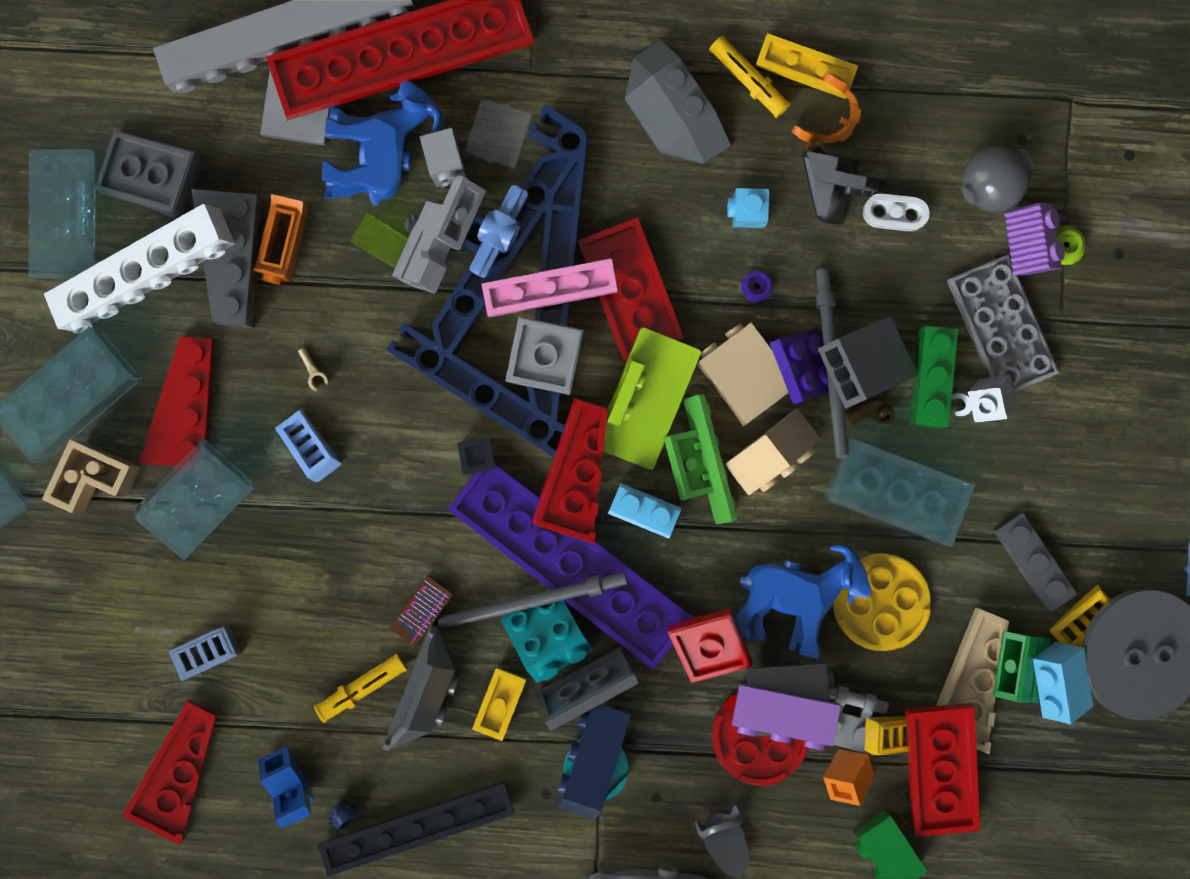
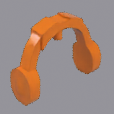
M825 72L822 79L840 90L847 97L850 104V117L848 120L842 117L839 123L845 126L838 132L830 135H820L795 124L791 132L799 139L808 143L815 144L816 141L821 143L845 141L853 133L852 131L856 124L859 123L861 109L856 98L847 89L849 84L844 82L839 76Z

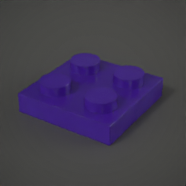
M817 327L770 343L793 405L829 392L826 366L818 351V348L824 346V342L819 335Z

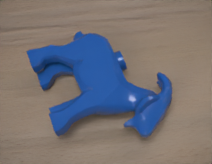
M406 81L400 84L397 94L390 96L391 100L400 101L403 108L384 111L370 117H355L346 115L338 108L331 107L330 118H326L325 137L329 139L355 140L361 144L359 166L351 170H339L331 162L323 160L322 181L326 182L324 198L352 197L358 193H369L371 203L378 207L381 201L394 197L403 184L404 171H410L411 152L406 151V139L409 133L429 116H433L434 132L442 131L444 116L434 100L412 82Z
M846 544L832 545L830 550L841 552L845 555L846 559L820 575L802 571V564L784 560L783 565L775 563L756 565L747 577L741 576V585L750 591L747 603L739 610L736 618V623L743 638L766 642L767 633L763 626V618L773 608L782 613L796 615L795 628L788 649L798 651L800 655L820 660L821 647L818 638L821 623L842 588L847 589L849 592L848 604H851L857 597L868 598L871 595L872 589L866 569L855 550Z

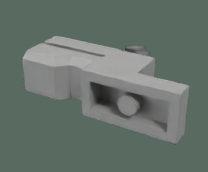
M457 175L452 182L443 205L426 201L419 217L415 214L407 217L404 224L405 229L410 232V235L392 276L414 288L435 294L447 269L445 259L450 248L461 249L486 191L467 178Z

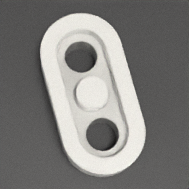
M875 194L864 204L863 217L870 226L875 228L912 232L919 230L927 223L929 208L923 200L916 197ZM874 207H881L884 211V216H875L873 212ZM906 211H913L916 219L914 221L908 220L905 215Z

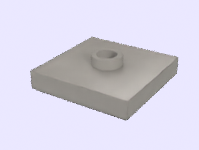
M270 72L260 135L262 137L326 146L325 123L326 118H330V108L287 121Z
M519 317L505 381L570 395L584 330Z

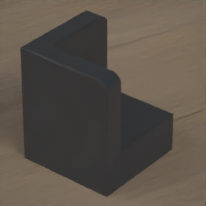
M491 437L457 442L463 475L496 470Z

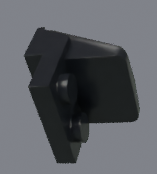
M813 143L805 144L802 158L815 215L819 221L827 224H843L846 218L850 195L872 197L873 192H885L886 179L857 174L860 161L827 155L819 145Z

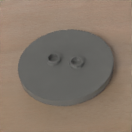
M1150 588L1126 591L1108 601L1093 617L1082 644L1085 650L1091 693L1105 708L1130 719L1148 720L1172 712L1190 696V606L1177 596Z

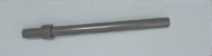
M823 268L816 271L818 294L815 295L816 308L820 310L823 342L826 345L836 340L833 309L836 307L835 293L831 292L829 269ZM827 370L836 458H848L849 448L844 405Z
M626 572L605 577L595 575L587 577L584 582L438 617V625L443 630L587 594L590 597L604 594V590L628 585V578Z

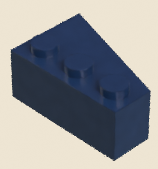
M598 705L581 715L577 729L583 731L579 743L573 741L567 760L571 761L572 765L569 774L563 773L557 793L562 795L558 808L594 820L599 816L603 809L631 717L630 714Z

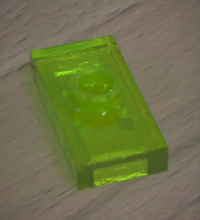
M366 213L350 242L395 269L408 238Z

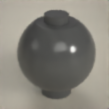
M990 146L981 149L969 159L964 168L962 179L964 198L968 203L974 204L986 211L997 212L1013 207L1024 197L1028 189L1029 173L1035 168L1032 157L1022 148L1016 151L1005 146Z

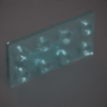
M91 149L29 151L30 278H73L95 265V152Z

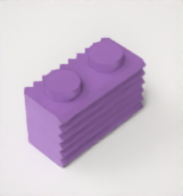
M1037 203L1005 211L1013 274L1027 276L1061 269V260L1064 259L1065 253L1064 247L1057 237L1056 228L1059 227L1060 218L1057 210L1053 208V204Z

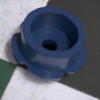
M346 800L338 803L329 811L332 817L328 820V823H333L338 831L350 825L359 817V813L355 809L356 804L354 802L348 804Z

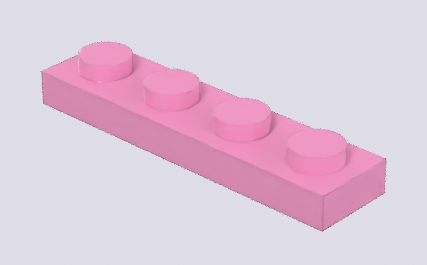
M612 259L482 283L488 317L618 293Z

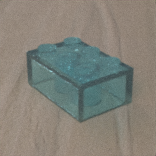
M203 438L135 508L133 518L182 560H185L253 490L252 481Z

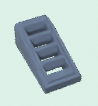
M228 624L169 651V654L181 681L234 658L242 654ZM217 636L226 653L222 656L214 640ZM206 641L215 658L211 661L203 645ZM195 646L204 663L200 666L192 651V648ZM186 652L193 669L187 671L180 653Z

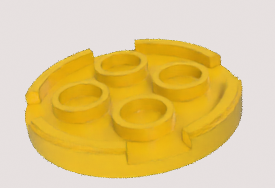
M876 553L861 557L860 560L866 569L872 589L871 595L868 598L857 597L851 604H848L849 592L847 589L842 588L833 604L834 616L839 627L850 640L869 650L889 651L910 644L924 630L930 617V593L926 579L918 568L899 556Z

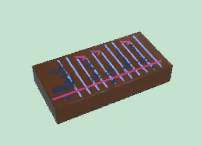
M427 575L389 629L416 648L428 632L430 625L435 622L454 593Z

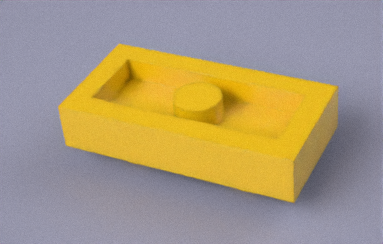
M496 667L472 730L503 741L527 678Z

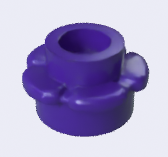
M758 270L751 271L742 280L741 291L746 294V298L751 302H758L761 299L766 300L772 293V279L766 273H761ZM754 284H759L760 288L755 289Z

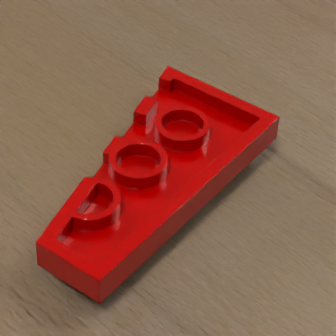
M179 337L138 464L206 468L214 339Z
M574 398L532 518V524L595 544L596 532H594L595 517L598 514L599 503L597 502L599 483H601L602 470L600 467L605 445L608 409Z
M187 699L121 817L181 846L217 713Z

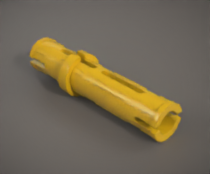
M724 35L720 36L711 45L709 51L750 90V96L754 100L758 99L775 118H778L787 110L791 103L771 85L772 80L768 76L764 78Z
M395 653L394 656L369 670L347 686L342 684L337 687L338 691L319 704H315L314 710L320 720L326 723L347 708L351 710L356 707L357 701L382 687L401 673L406 672L408 668L401 656Z

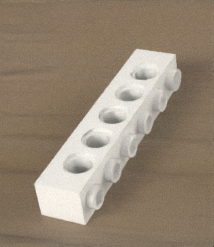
M202 204L46 292L44 296L58 329L82 333L91 329L92 323L116 315L119 312L118 309L122 306L140 302L145 298L144 294L149 291L167 287L171 284V279L176 276L194 272L198 269V264L205 260L221 257L225 254V249L234 245L235 242L221 209ZM196 236V243L192 248V240ZM169 252V258L165 263L166 253ZM142 267V273L139 277V269ZM114 282H115V289H114V291H113V290H112V287H113V284H114Z

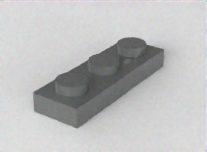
M1023 513L1017 514L993 530L1047 612L1051 613L1078 595Z

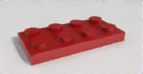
M638 218L577 240L585 263L612 259L618 293L598 297L623 362L628 360L641 327L677 341L684 339Z
M972 703L905 709L911 820L914 836L924 837L980 831L975 707Z

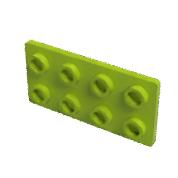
M645 327L640 328L608 407L604 452L649 470L654 469L665 442L664 438L669 433L701 355L699 349Z

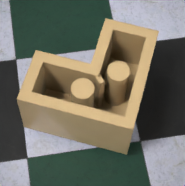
M797 408L735 455L725 466L748 495L759 488L762 492H765L779 481L776 478L777 475L781 474L783 478L787 477L799 467V464L815 453L812 447L821 438Z
M70 439L42 500L70 513H85L96 488L116 497H127L141 467L84 441Z

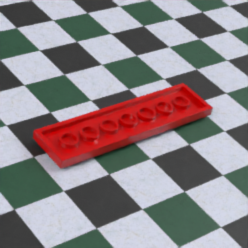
M448 0L265 57L285 117L289 121L398 87L406 81L415 82L534 45V39L520 0Z

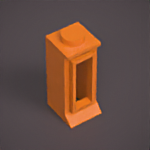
M271 194V206L256 265L253 268V271L262 275L261 281L280 285L281 280L291 282L310 209L303 201ZM284 213L292 215L280 265L270 263L281 215Z

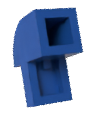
M286 746L259 759L260 781L273 798L275 821L282 829L290 824L299 822L311 815L310 803L314 801L313 792L301 764L291 749Z

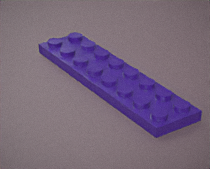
M496 464V470L475 473L447 510L550 590L584 582L587 577L595 575L605 577L626 572L628 585L604 590V594L590 597L587 594L564 601L654 670L673 645L668 634V625L690 620L693 617L597 542L593 544L532 524L531 521L539 497Z

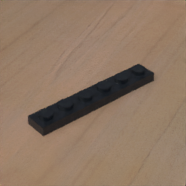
M503 781L320 842L317 846L328 877L514 815L515 809L506 782Z

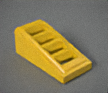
M1096 585L1049 629L1050 633L1060 643L1082 647L1087 629L1082 632L1073 621L1078 618L1088 628L1091 621L1084 612L1089 610L1095 616L1099 610L1094 604L1099 601L1104 606L1111 598L1099 585ZM1067 626L1077 636L1074 641L1063 631Z
M906 716L866 718L864 750L874 755L908 752L907 729L906 742H903V728L906 727ZM894 728H897V730H896V742H893V739H894ZM885 729H887V741H886V742H884V731H885Z

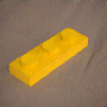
M768 33L755 66L844 99L847 97L840 90L824 81L822 77L825 72L837 75L849 84L847 89L850 91L858 69V65Z

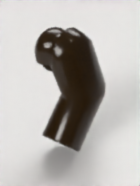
M870 397L846 410L845 416L851 425L856 424L865 417L888 424L894 420L895 411L889 403Z

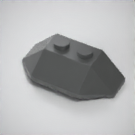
M659 40L633 58L625 101L660 153L704 165L731 147L714 108L680 57L666 44Z
M436 623L430 625L381 749L389 751L430 733L435 724L441 726L448 710L447 707L443 706L447 694L454 695L460 677L455 676L458 666L443 631Z

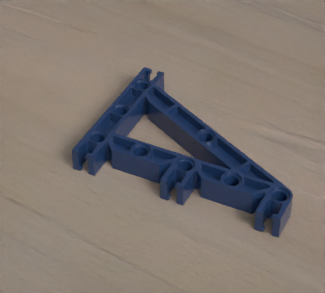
M545 104L540 111L541 119L539 121L545 124L549 120L560 130L556 138H551L539 132V124L533 122L527 131L529 139L552 154L540 156L521 185V188L526 190L528 194L534 190L542 191L545 194L544 200L539 204H532L526 199L516 219L520 223V229L510 248V252L503 259L496 258L487 277H480L472 273L469 268L467 269L432 323L435 341H431L403 323L399 329L402 333L400 336L406 339L410 334L421 343V347L416 351L414 357H409L399 351L398 343L393 340L386 351L554 458L556 451L548 443L553 438L555 432L562 433L565 427L558 422L561 393L527 386L530 402H527L455 356L486 309L482 283L506 278L544 217L546 219L540 272L575 265L587 138L584 130L579 125ZM572 136L577 138L580 142L577 148L568 150L562 146L565 138ZM476 214L470 229L476 231L478 227H481L484 219ZM467 233L461 247L476 255L480 246L470 242L467 238L469 235ZM463 298H471L475 304L473 310L466 314L460 313L458 311L459 301ZM570 302L536 308L535 320L568 326ZM428 352H436L439 355V362L434 368H425L423 365V357ZM484 386L492 387L494 391L493 399L487 404H482L477 399L478 390ZM537 421H544L549 426L548 435L542 439L534 438L531 433V427Z

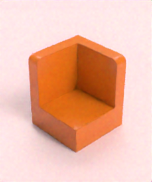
M839 749L823 779L831 800L861 806L875 778V774L868 754Z

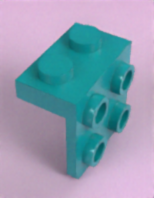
M564 600L505 614L501 619L525 669L537 683L553 678L559 670L569 664L580 662L586 657V654L593 651L588 639L578 627Z

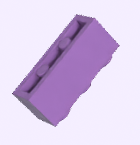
M739 683L732 726H737V732L741 734L757 736L758 731L771 733V740L791 743V739L795 738L805 740V747L824 750L825 745H834L841 705Z

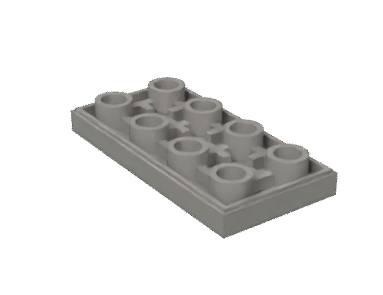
M1008 254L947 280V283L988 378L1010 375L1013 390L1016 392L1058 374L1059 370L1018 275H1014L1012 272V261Z

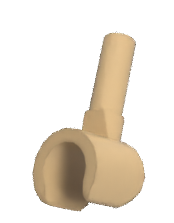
M306 348L300 349L298 352L310 374L308 379L309 387L314 391H318L313 378L316 375H320L324 378L326 385H328L329 377L325 372L319 371L316 365H314Z

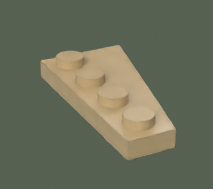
M975 607L936 706L972 703L975 707L976 749L990 754L991 726L994 727L996 714L993 712L995 704L993 692L1000 649H1002L1003 631H1008L1009 621Z

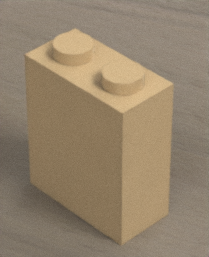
M741 323L725 334L728 338L726 342L719 347L715 342L701 352L700 356L703 359L697 363L743 426L789 393L772 349L752 323L745 328Z

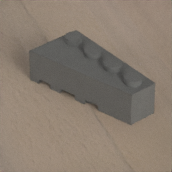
M192 189L194 208L207 204L221 209L235 242L234 245L225 249L226 252L221 257L212 260L207 259L203 262L212 321L221 326L254 329L259 274L253 271V268L256 265L262 240L265 201L257 194Z

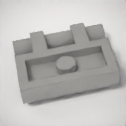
M838 685L835 689H829V697L833 700L832 702L841 705L834 745L874 756V754L864 750L866 718H870L873 712L885 715L889 703L877 699V695L870 693L861 695L851 692L848 687ZM849 704L861 708L859 717L842 712L844 705Z

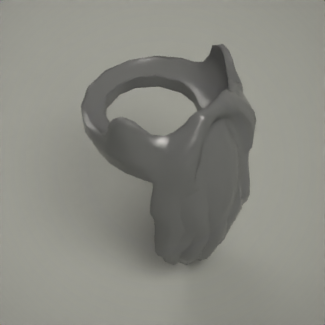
M736 805L733 806L732 813L730 814L717 813L709 816L705 824L702 825L699 821H695V825L716 866L731 877L741 878L749 866L750 851L745 841V834L740 827V824L743 823V816Z

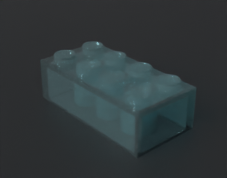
M88 327L0 402V427L30 462L45 463L63 448L70 439L72 440L141 381L142 378L102 331Z
M848 438L849 457L837 459L822 500L937 544L952 547L975 485L853 438Z

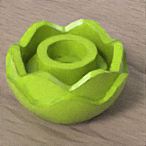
M1063 225L1057 227L1058 241L1062 243L1063 247L1064 242L1069 244L1068 248L1064 247L1065 254L1061 264L1073 265L1085 253V237L1080 230L1073 226Z

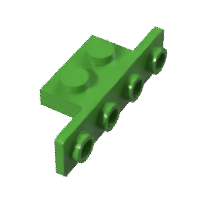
M704 394L684 399L683 402L691 431L664 438L680 501L708 494L715 523L722 524L737 520L736 504L728 486V474L722 463L719 439L714 433L710 406L706 402Z

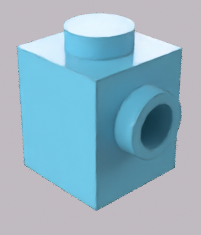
M736 188L733 198L728 197L727 217H733L732 227L765 228L769 215V189Z

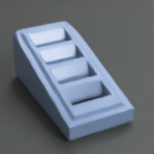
M302 409L275 428L308 479L319 482L342 464ZM303 424L305 428L291 438L289 433ZM310 435L312 437L302 446H297V444L301 442L303 439H305L307 436ZM318 446L319 450L308 458L305 457V454Z

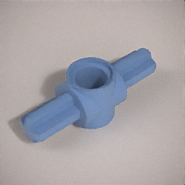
M512 185L499 211H489L477 236L482 244L469 267L472 273L483 278L487 277L499 252L505 253V251L508 252L520 229V223L516 219L528 197V192L523 188Z

